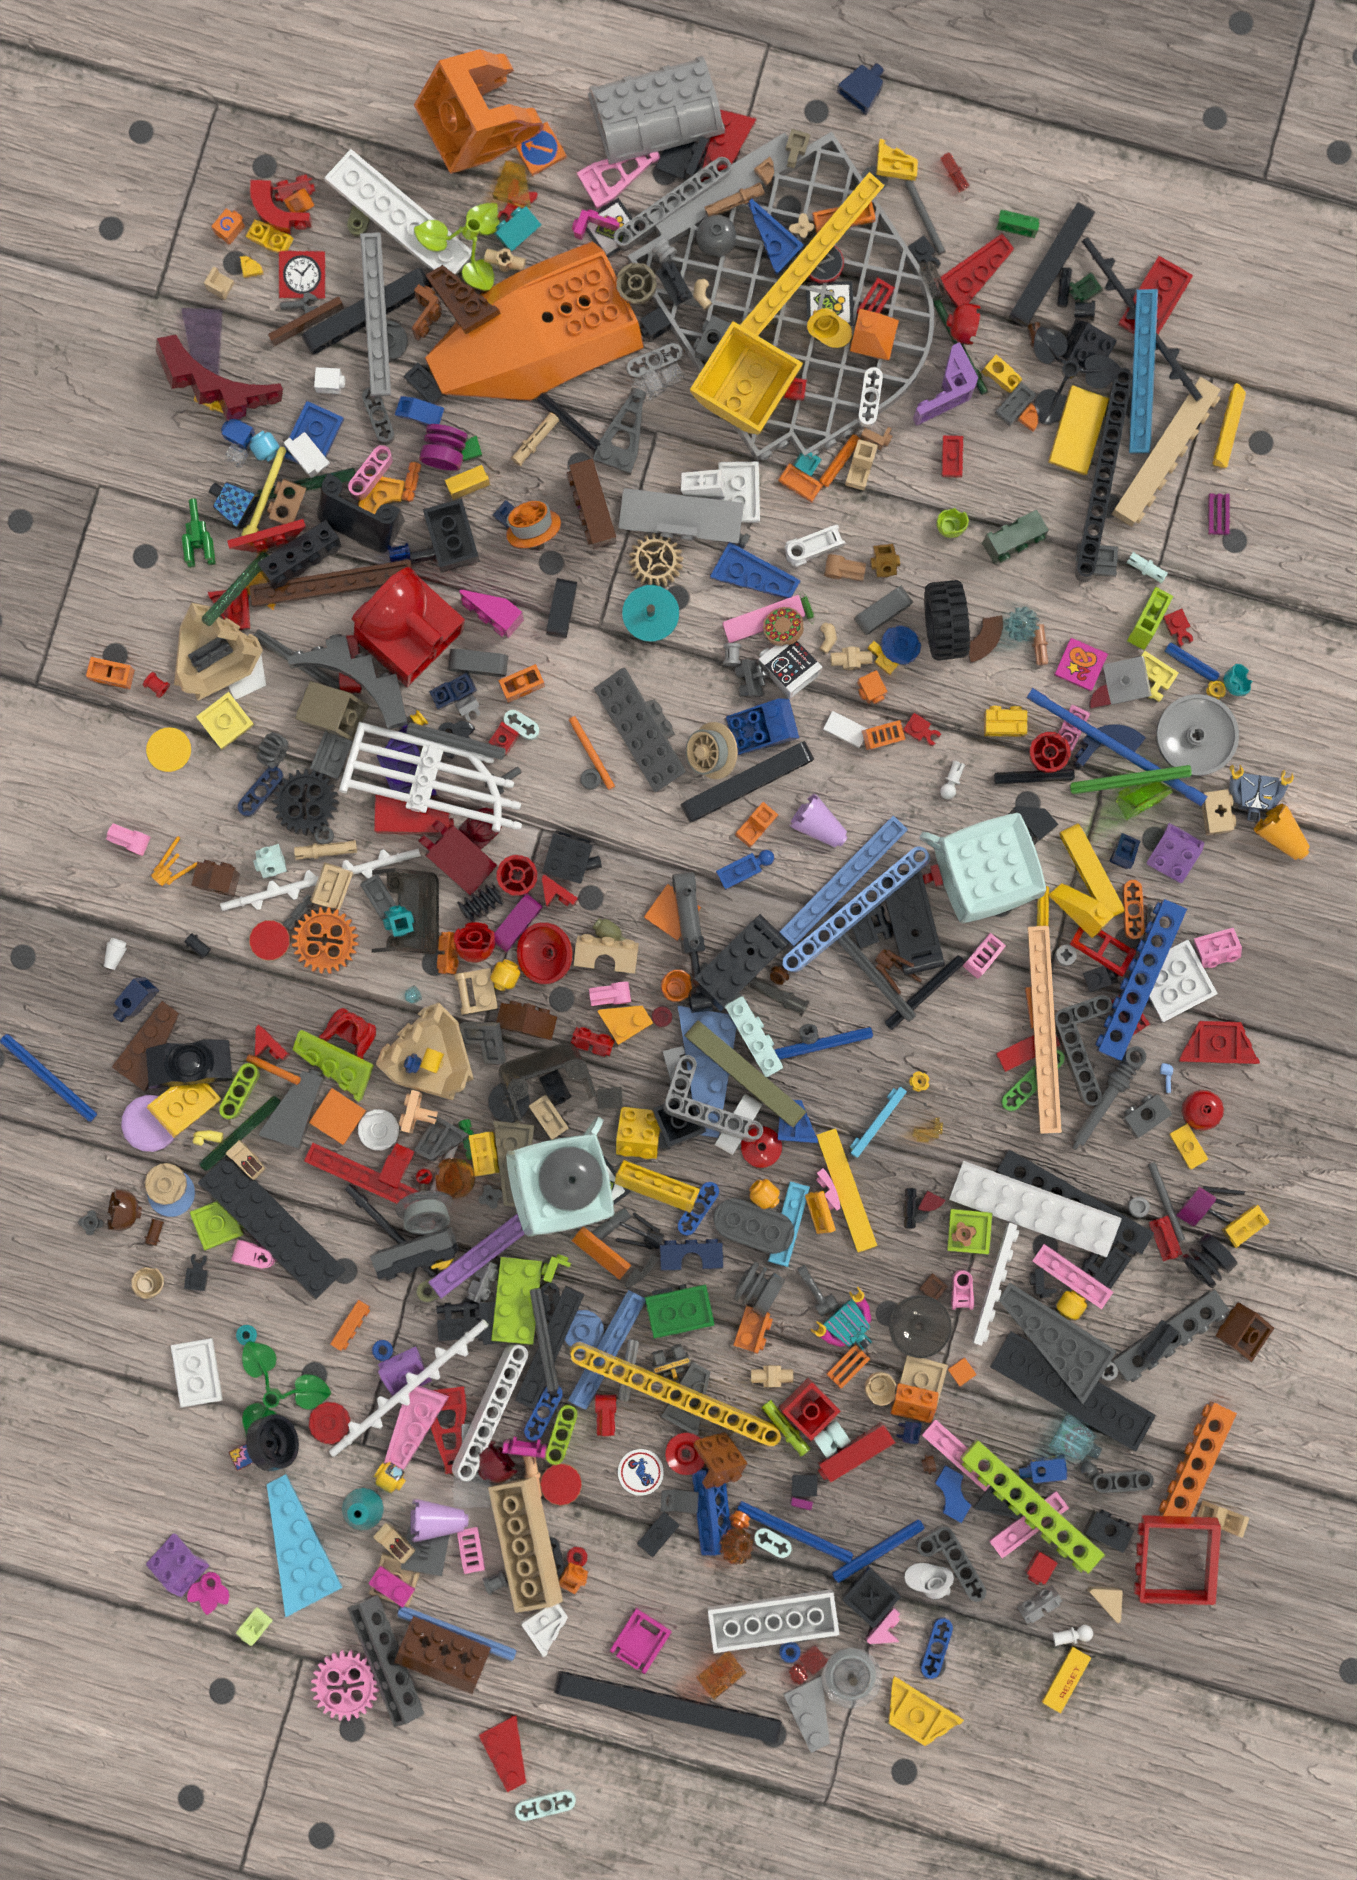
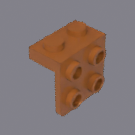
M420 284L417 285L414 292L417 302L426 309L412 326L414 338L418 341L421 337L425 338L430 331V325L433 321L437 322L442 314L440 301L434 295L435 292L428 286L422 287Z
M722 1432L694 1442V1448L709 1468V1472L702 1482L706 1489L717 1488L727 1482H736L742 1477V1472L748 1463L727 1433Z

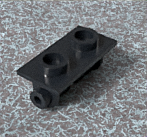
M668 262L661 265L662 268L656 271V274L675 306H678L692 298L693 295L674 262L670 264Z
M217 637L188 654V657L194 668L200 672L234 651L226 639Z
M1161 1319L1137 1351V1354L1154 1366L1178 1332L1174 1327Z

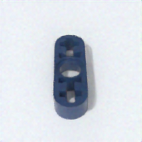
M278 767L273 769L267 768L238 803V811L243 816H253L278 788L277 784L280 785L283 782L284 774ZM271 772H278V780L273 779L269 783L272 785L271 789L266 783L262 782L264 779L267 782L271 779L269 775ZM259 786L266 788L267 792L263 797H257L255 794V790ZM252 794V796H253L257 801H259V803L256 804L255 801H254V802L251 804L252 810H251V811L246 810L245 812H243V810L245 809V808L243 807V804H244V803L249 804V803L252 801V799L249 798L250 795Z

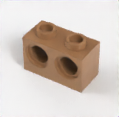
M283 479L282 483L278 482L274 491L277 494L275 502H270L267 510L270 513L269 518L283 524L295 521L307 488ZM286 487H292L295 490L293 498H287L284 495ZM279 506H284L288 509L286 517H280L277 514Z

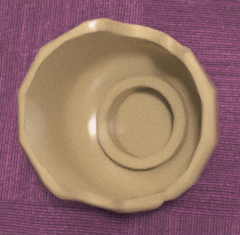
M144 1267L134 1273L131 1279L133 1292L142 1299L154 1298L160 1294L164 1286V1277L157 1268Z
M880 1371L869 1376L865 1382V1394L873 1404L885 1406L895 1399L896 1383L888 1373Z

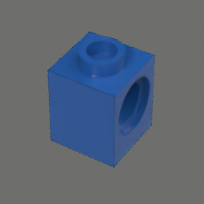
M237 419L226 420L221 429L225 440L244 450L247 449L251 442L250 439L255 435V431L251 426Z

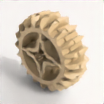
M653 533L652 539L649 540V537L645 535V542L638 539L637 543L640 547L633 545L632 549L635 552L629 553V557L632 558V560L628 561L629 565L634 566L630 569V572L636 573L634 576L635 580L642 577L641 585L648 581V585L656 583V586H660L662 582L663 586L667 587V579L673 583L674 577L672 575L679 577L680 573L677 570H682L683 565L680 564L683 561V557L678 556L682 551L681 549L674 550L678 544L674 542L670 545L671 538H667L664 541V538L660 535V539H656V534ZM650 547H659V549L655 552H650L648 550L645 551ZM666 550L672 556V566H669L668 562L663 559ZM640 556L644 557V560L648 562L646 571H643L639 564ZM659 557L660 564L657 563V565L653 564L652 566V558ZM656 570H662V571H664V572L667 571L666 573H664V574H662V575H658V576H653V575H651V574H653Z

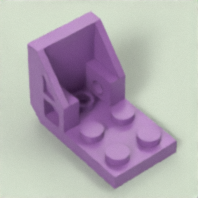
M960 342L951 348L941 387L943 392L937 394L935 399L931 401L927 399L917 405L918 407L913 417L916 426L971 399L978 376Z

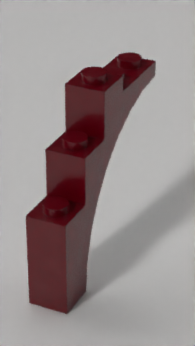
M176 334L157 338L156 353L171 389L185 388L191 385L198 404H211L219 401L226 420L240 419L246 416V411L249 408L254 409L259 406L273 405L281 402L283 394L281 383L255 385L226 379L204 368L193 359L182 346Z

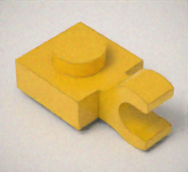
M875 641L867 648L877 657L874 663L890 676L899 664L889 660L882 652L880 645Z

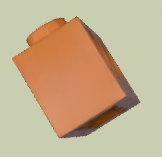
M90 657L86 677L93 682L130 690L135 670L131 665Z

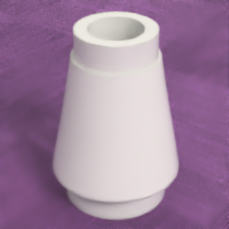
M111 938L110 942H107L103 966L115 970L127 950V943Z

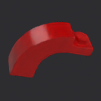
M250 180L252 203L259 218L264 223L271 225L275 230L291 235L292 227L298 230H304L306 227L312 228L310 213L285 212L273 204L271 180Z

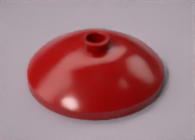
M541 922L531 925L522 933L517 945L519 966L523 973L536 983L551 984L559 981L566 975L572 962V946L568 936L560 927L552 923Z

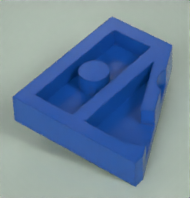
M794 1100L805 1110L802 1100ZM807 1113L794 1128L779 1117L778 1140L818 1143Z

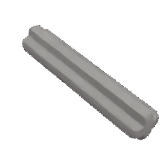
M629 1339L627 1343L625 1361L634 1365L636 1363L639 1341ZM621 1383L618 1400L629 1401L631 1387Z

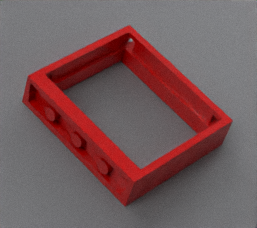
M1142 1515L1141 1523H1138L1137 1528L1140 1543L1136 1544L1139 1562L1135 1563V1574L1138 1575V1581L1134 1582V1594L1138 1596L1139 1602L1216 1605L1221 1524L1218 1518ZM1149 1527L1208 1529L1204 1590L1145 1589Z

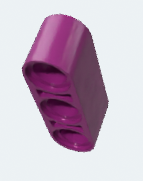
M526 894L495 931V944L503 951L508 952L535 919L543 906L529 894Z

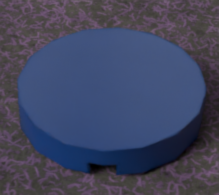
M896 626L887 629L881 638L880 645L884 655L892 662L909 664L919 655L921 642L917 639V634L910 628Z

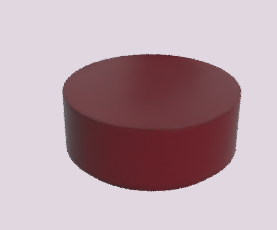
M658 1007L652 1013V1021L658 1027H666L672 1021V1013L667 1007Z

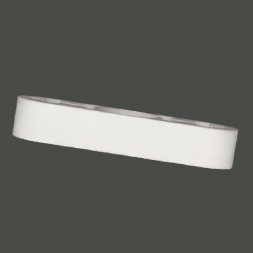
M875 367L869 368L864 375L858 421L864 427L873 426L878 414L883 374L880 369ZM872 373L876 374L875 376L879 378L875 380L874 387H870L871 378H868ZM868 392L874 393L876 400L874 402H867L865 394ZM867 407L871 408L870 416L873 417L869 421H865V417H862L866 415Z

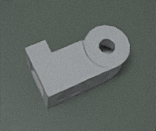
M683 1046L663 1051L670 1080L680 1055L685 1054ZM676 1081L675 1085L682 1086L684 1085V1083L682 1081Z

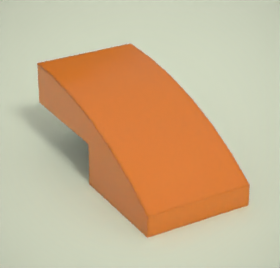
M762 802L735 833V836L751 848L778 817V814L766 803Z

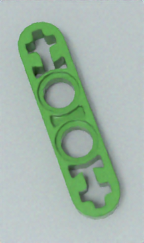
M1056 1049L1059 1055V1063L1057 1064L1059 1068L1064 1063L1065 1058L1064 1054ZM1036 1064L1002 1097L1001 1104L1005 1110L1014 1111L1018 1109L1037 1090V1079L1034 1074ZM1022 1082L1030 1083L1031 1091L1029 1093L1021 1092L1020 1084ZM1016 1089L1017 1093L1024 1098L1021 1100L1018 1097L1014 1101L1015 1107L1012 1105L1008 1107L1006 1105L1008 1102L1006 1098H1013L1016 1095L1013 1090Z

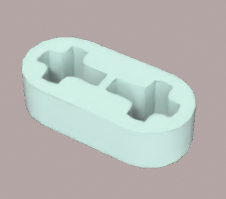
M510 710L505 714V724L519 732L521 737L527 740H534L538 737L539 727L533 720L516 710ZM514 715H517V720L521 724L518 725L515 722H513L512 725L509 724L510 720L508 717H513ZM523 725L528 728L534 726L535 734L530 733L529 736L526 735L527 731L523 728Z
M765 1527L759 1528L755 1532L754 1540L759 1547L780 1558H785L791 1553V1544L786 1538ZM767 1532V1537L772 1542L763 1541L761 1543L758 1535ZM784 1542L788 1550L778 1553L779 1549L774 1546V1543L782 1545Z

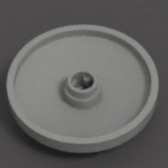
M1193 694L1177 699L1166 708L1157 724L1156 741L1161 756L1171 767L1190 765L1192 769L1191 776H1205L1217 772L1232 759L1238 747L1239 729L1233 713L1224 703L1208 695ZM1192 735H1198V740L1193 738Z

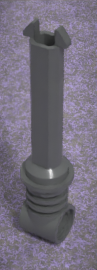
M1134 1046L1129 1048L1123 1056L1122 1063L1119 1062V1067L1116 1066L1115 1069L1117 1071L1108 1073V1087L1103 1093L1101 1101L1095 1105L1073 1138L1075 1143L1072 1148L1074 1150L1079 1145L1084 1146L1118 1093L1130 1089V1079L1133 1080L1134 1078L1132 1075L1135 1076L1137 1074L1135 1071H1139L1146 1061V1052L1141 1047ZM1131 1052H1138L1140 1054V1061L1138 1063L1131 1061Z

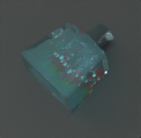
M1069 1413L1065 1415L1048 1448L1081 1461H1083L1086 1454L1097 1459L1102 1451L1101 1447L1093 1443L1096 1434Z

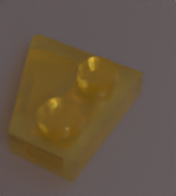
M508 160L505 161L493 193V199L523 208L527 206L530 209L525 165Z

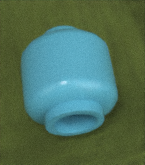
M261 431L250 439L249 448L257 460L263 461L266 459L269 462L276 457V452L280 446L272 433Z

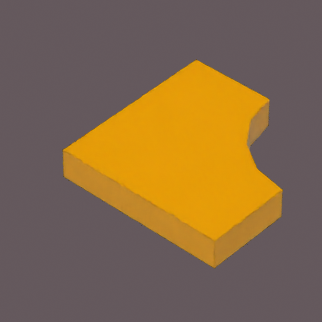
M365 474L368 477L373 476L372 474ZM381 477L368 496L363 500H359L358 506L375 514L377 509L383 504L401 502L405 481Z

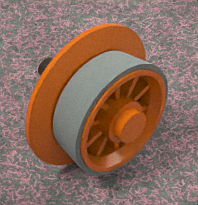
M533 500L524 502L516 506L507 516V524L509 525L506 533L507 540L512 546L517 548L536 546L538 550H541L545 547L544 543L554 537L559 531L561 519L557 513L550 511L548 504L544 501Z

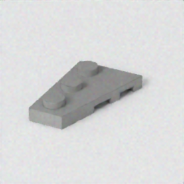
M820 1675L783 1693L811 1753L830 1744L822 1676Z

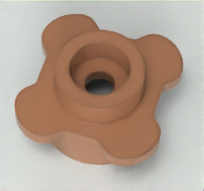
M959 1222L956 1225L955 1233L952 1234V1240L959 1241L964 1246H969L973 1235L976 1234V1230L974 1227L969 1228L963 1222Z

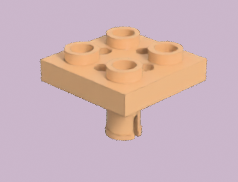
M411 1090V1094L407 1093L404 1106H407L406 1113L401 1115L399 1126L402 1127L401 1131L413 1134L417 1120L435 1125L436 1119L428 1116L437 1117L438 1111L420 1108L423 1093Z

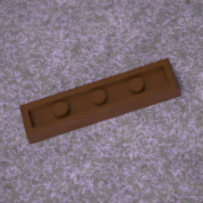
M337 296L268 334L271 343L275 347L345 309L340 297Z

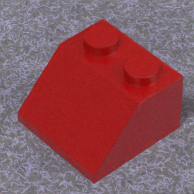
M809 1377L779 1406L781 1411L811 1441L841 1412Z

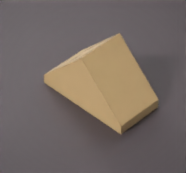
M1089 1586L1087 1590L1114 1621L1117 1623L1121 1622L1122 1590L1120 1588Z

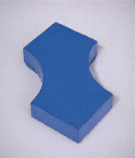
M944 1465L935 1481V1484L941 1488L945 1497L943 1513L962 1523L971 1507V1504L965 1500L961 1491L963 1475Z

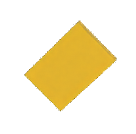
M208 1083L173 1086L148 1104L146 1108L169 1134L175 1138L218 1104L221 1098Z

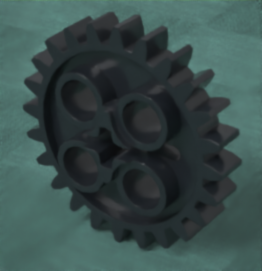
M307 769L304 770V774L296 770V776L289 773V780L282 778L283 786L277 784L280 792H273L278 799L272 800V803L278 806L273 808V811L279 813L276 818L277 820H282L280 824L283 827L288 825V831H292L295 828L297 835L302 830L303 834L307 836L308 830H310L315 835L316 828L322 832L323 824L328 827L330 826L327 821L328 819L335 820L332 812H338L334 805H338L340 802L334 798L339 796V794L332 792L336 787L334 784L329 785L331 782L329 778L324 780L325 775L323 773L317 776L316 770H313L311 775ZM305 785H308L306 797L310 802L306 803L307 819L304 820L305 806L302 802L306 801L304 788ZM295 788H300L301 790L298 796L291 795ZM315 788L321 789L318 796H312V791ZM294 808H299L300 813L297 816H291V811ZM320 808L319 815L311 816L313 809Z

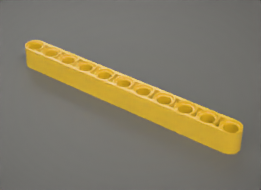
M576 1342L570 1347L571 1359L577 1365L767 1446H775L780 1442L781 1435L778 1428L768 1421L583 1342ZM577 1349H583L585 1355L578 1358L574 1356V1352ZM602 1357L604 1363L601 1366L594 1365L593 1361L595 1358ZM617 1365L624 1368L620 1374L612 1372L613 1368ZM639 1373L643 1376L639 1382L631 1380L634 1374ZM654 1382L662 1384L658 1390H652L651 1385ZM673 1390L681 1392L680 1396L675 1399L670 1397V1393ZM698 1398L700 1402L697 1406L689 1405L691 1399ZM717 1406L719 1410L716 1414L711 1415L708 1413L710 1407ZM730 1415H737L738 1418L735 1422L730 1423L727 1421ZM751 1422L757 1424L756 1428L752 1431L746 1429V1426ZM768 1431H775V1436L772 1439L765 1438Z

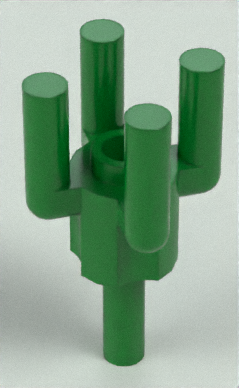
M189 499L191 521L185 524L186 534H183L181 537L184 562L187 563L188 568L195 567L194 549L203 548L204 557L208 565H214L216 561L213 539L206 530V522L199 521L197 499Z

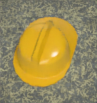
M822 308L814 310L813 315L807 322L808 332L827 346L833 348L843 347L852 338L851 326L831 309Z

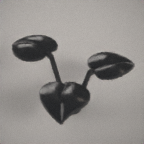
M1039 327L1034 338L1036 357L1044 364H1050L1055 359L1062 363L1061 373L1064 377L1057 393L1052 389H1045L1036 397L1035 408L1040 423L1051 424L1061 419L1067 397L1060 395L1067 379L1074 378L1078 372L1086 373L1085 380L1087 384L1092 388L1101 389L1107 387L1121 372V367L1109 357L1098 354L1092 355L1085 360L1086 370L1079 367L1073 360H1062L1059 356L1065 354L1068 346L1065 336L1056 330Z

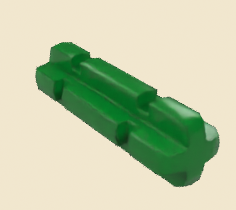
M470 1119L459 1121L460 1130L469 1135H474L473 1130H470V1127H472ZM468 1137L463 1141L464 1149H467V1152H465L466 1158L472 1160Z

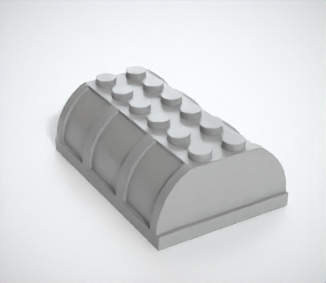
M703 56L674 66L666 65L661 67L660 70L634 77L631 75L622 77V80L601 86H589L590 93H588V98L609 165L698 141L701 137L709 138L725 133L717 95Z

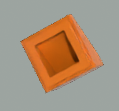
M305 188L283 200L290 212L303 213L314 206Z

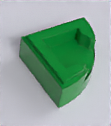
M477 435L471 437L465 443V450L462 451L463 461L482 456Z

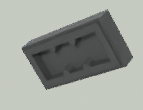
M1021 382L995 411V414L1011 426L1037 394Z

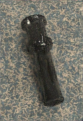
M755 977L748 985L749 988L783 1004L784 1009L789 1008L799 1013L800 1017L804 1015L810 1003L809 1000L805 1001L795 996L793 992L787 993L758 977Z

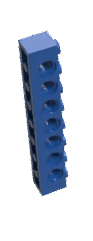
M1166 899L1161 900V903H1156L1153 910L1155 917L1153 921L1148 922L1144 932L1147 933L1145 940H1140L1137 946L1138 956L1136 959H1132L1128 970L1131 972L1128 978L1125 977L1121 983L1120 989H1122L1120 997L1116 996L1112 1004L1114 1011L1112 1016L1108 1015L1103 1026L1106 1029L1104 1034H1100L1095 1045L1098 1046L1096 1051L1122 1061L1187 908ZM1161 917L1168 918L1169 926L1167 928L1160 926L1159 921ZM1153 936L1160 937L1161 945L1159 947L1152 945L1151 939ZM1146 954L1153 958L1151 966H1146L1143 963V957ZM1138 973L1145 977V982L1142 985H1138L1135 982V976ZM1133 992L1137 997L1134 1004L1128 1003L1126 999L1127 994ZM1121 1011H1125L1129 1016L1128 1021L1125 1023L1120 1022L1118 1019ZM1113 1030H1117L1120 1033V1039L1117 1042H1113L1110 1038V1033Z

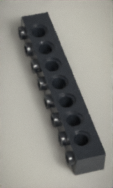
M1010 1149L1006 1150L995 1170L999 1174L1032 1185V1180L1035 1177H1039L1042 1180L1040 1189L1050 1192L1052 1188L1056 1187L1059 1189L1060 1196L1068 1199L1075 1198L1081 1204L1120 1217L1121 1222L1112 1244L1116 1246L1118 1243L1125 1246L1124 1250L1133 1256L1136 1253L1143 1254L1154 1232ZM1018 1166L1024 1170V1176L1020 1179L1014 1175V1170ZM1126 1229L1132 1232V1238L1129 1241L1124 1240L1122 1235Z

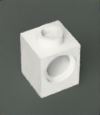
M316 367L314 388L317 393L341 394V388H345V376H342L340 369Z

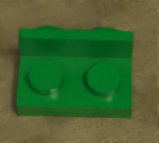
M1001 210L996 230L1035 239L1040 224L1039 218Z

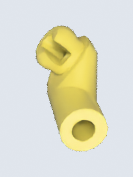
M211 1130L196 1131L193 1135V1144L201 1146L204 1144V1140L222 1143L223 1133Z

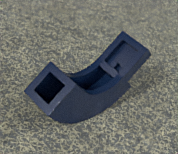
M1111 724L1097 728L1136 752L1146 738L1135 729L1124 725ZM1088 735L1080 742L1086 749L1081 748L1075 755L1077 761L1074 765L1079 769L1084 766L1096 749L1104 746Z

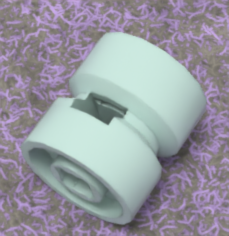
M837 1420L827 1425V1430H822L814 1438L827 1459L837 1452L838 1447L842 1449L851 1443Z

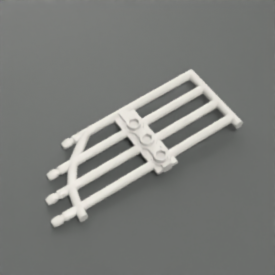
M362 722L358 723L339 792L347 793L349 787L407 802L406 808L412 811L426 813L428 807L493 824L492 830L495 832H500L501 826L511 827L515 830H521L522 827L520 822H513L502 818V806L520 810L521 803L500 797L496 785L513 788L514 782L491 775L481 761L493 763V757ZM364 732L423 746L421 755L418 757L363 743ZM361 750L416 764L418 766L415 776L356 761L358 752ZM443 752L467 757L479 772L440 762ZM353 769L413 783L410 794L351 780ZM440 770L487 782L491 795L435 781L437 772ZM436 789L494 804V816L430 800L432 790Z

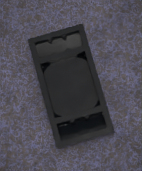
M203 1039L193 1043H166L146 1048L149 1089L233 1080L229 1040Z

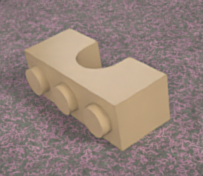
M589 934L578 935L574 966L594 968L596 958L606 954L614 959L615 971L635 973L639 943L629 939L614 941L611 937L595 938Z

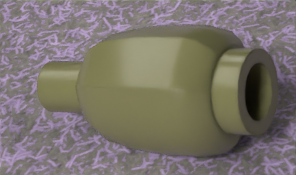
M598 918L592 926L599 938L611 937L614 941L626 939L622 936L620 928L608 919L602 920Z

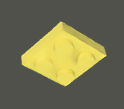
M229 692L196 716L221 749H224L254 726L253 722Z

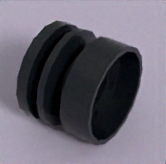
M1205 1233L1197 1241L1201 1252L1190 1248L1189 1252L1192 1257L1184 1254L1181 1258L1188 1270L1200 1282L1210 1288H1214L1216 1282L1212 1277L1218 1281L1222 1280L1218 1270L1221 1269L1229 1273L1238 1262L1215 1237Z

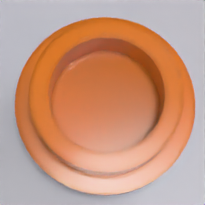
M736 1510L734 1514L730 1515L729 1518L734 1527L738 1529L748 1528L750 1518L745 1513Z

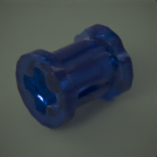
M408 542L405 545L388 546L391 563L404 559L411 560Z

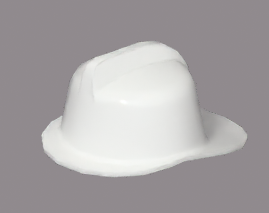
M928 1563L912 1565L907 1569L904 1577L906 1584L910 1588L924 1592L927 1597L932 1599H939L949 1595L951 1592L950 1586L954 1580L953 1573L948 1568Z

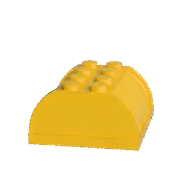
M732 321L690 388V392L709 411L742 431L757 435L762 432L803 366V363Z

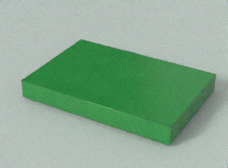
M706 1284L645 1297L653 1339L715 1326Z

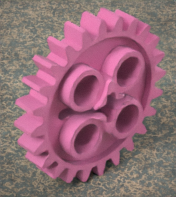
M341 1650L339 1657L333 1652L332 1660L326 1656L324 1658L326 1665L320 1662L318 1666L321 1671H314L318 1678L311 1680L312 1683L317 1684V1686L311 1689V1691L317 1692L313 1700L320 1699L317 1707L324 1705L323 1713L325 1714L330 1710L331 1718L335 1714L339 1715L340 1721L344 1715H346L348 1721H350L352 1714L359 1718V1711L366 1714L367 1709L365 1706L372 1708L373 1704L370 1700H377L378 1698L373 1692H379L380 1690L375 1686L377 1683L370 1665L366 1664L367 1657L361 1660L360 1652L356 1657L353 1656L352 1650L349 1651L348 1655H345L344 1650ZM357 1668L360 1671V1677L353 1678L350 1675V1669ZM329 1672H338L339 1680H331ZM344 1680H346L347 1684L364 1682V1685H350L347 1690H345L344 1686L333 1689L327 1688L328 1685H342ZM360 1690L363 1698L355 1699L352 1696V1691ZM333 1692L340 1693L342 1697L340 1702L332 1700L331 1694Z

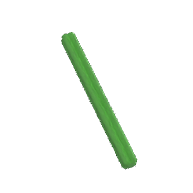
M1190 765L1078 781L1072 782L1070 789L1072 794L1187 778L1191 777L1192 769Z

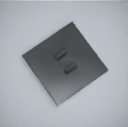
M408 1527L406 1539L415 1549V1552L404 1564H401V1570L442 1576L450 1534L413 1542L411 1538L415 1537V1534H411V1528Z

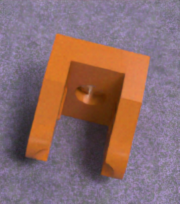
M478 49L439 60L414 103L450 174L491 162L517 145L535 137L544 127L535 108H522L507 104L488 109L482 96L507 83V75L514 71L506 54H494Z

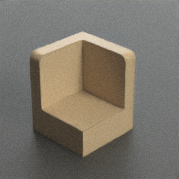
M214 266L204 281L207 291L224 300L235 283L234 280L219 273L218 268Z

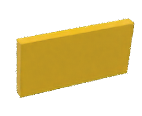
M1073 385L1070 386L1048 463L1087 475L1109 398Z

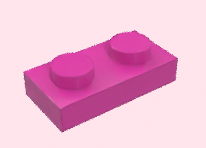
M383 1566L378 1568L368 1583L402 1608L415 1590V1588Z

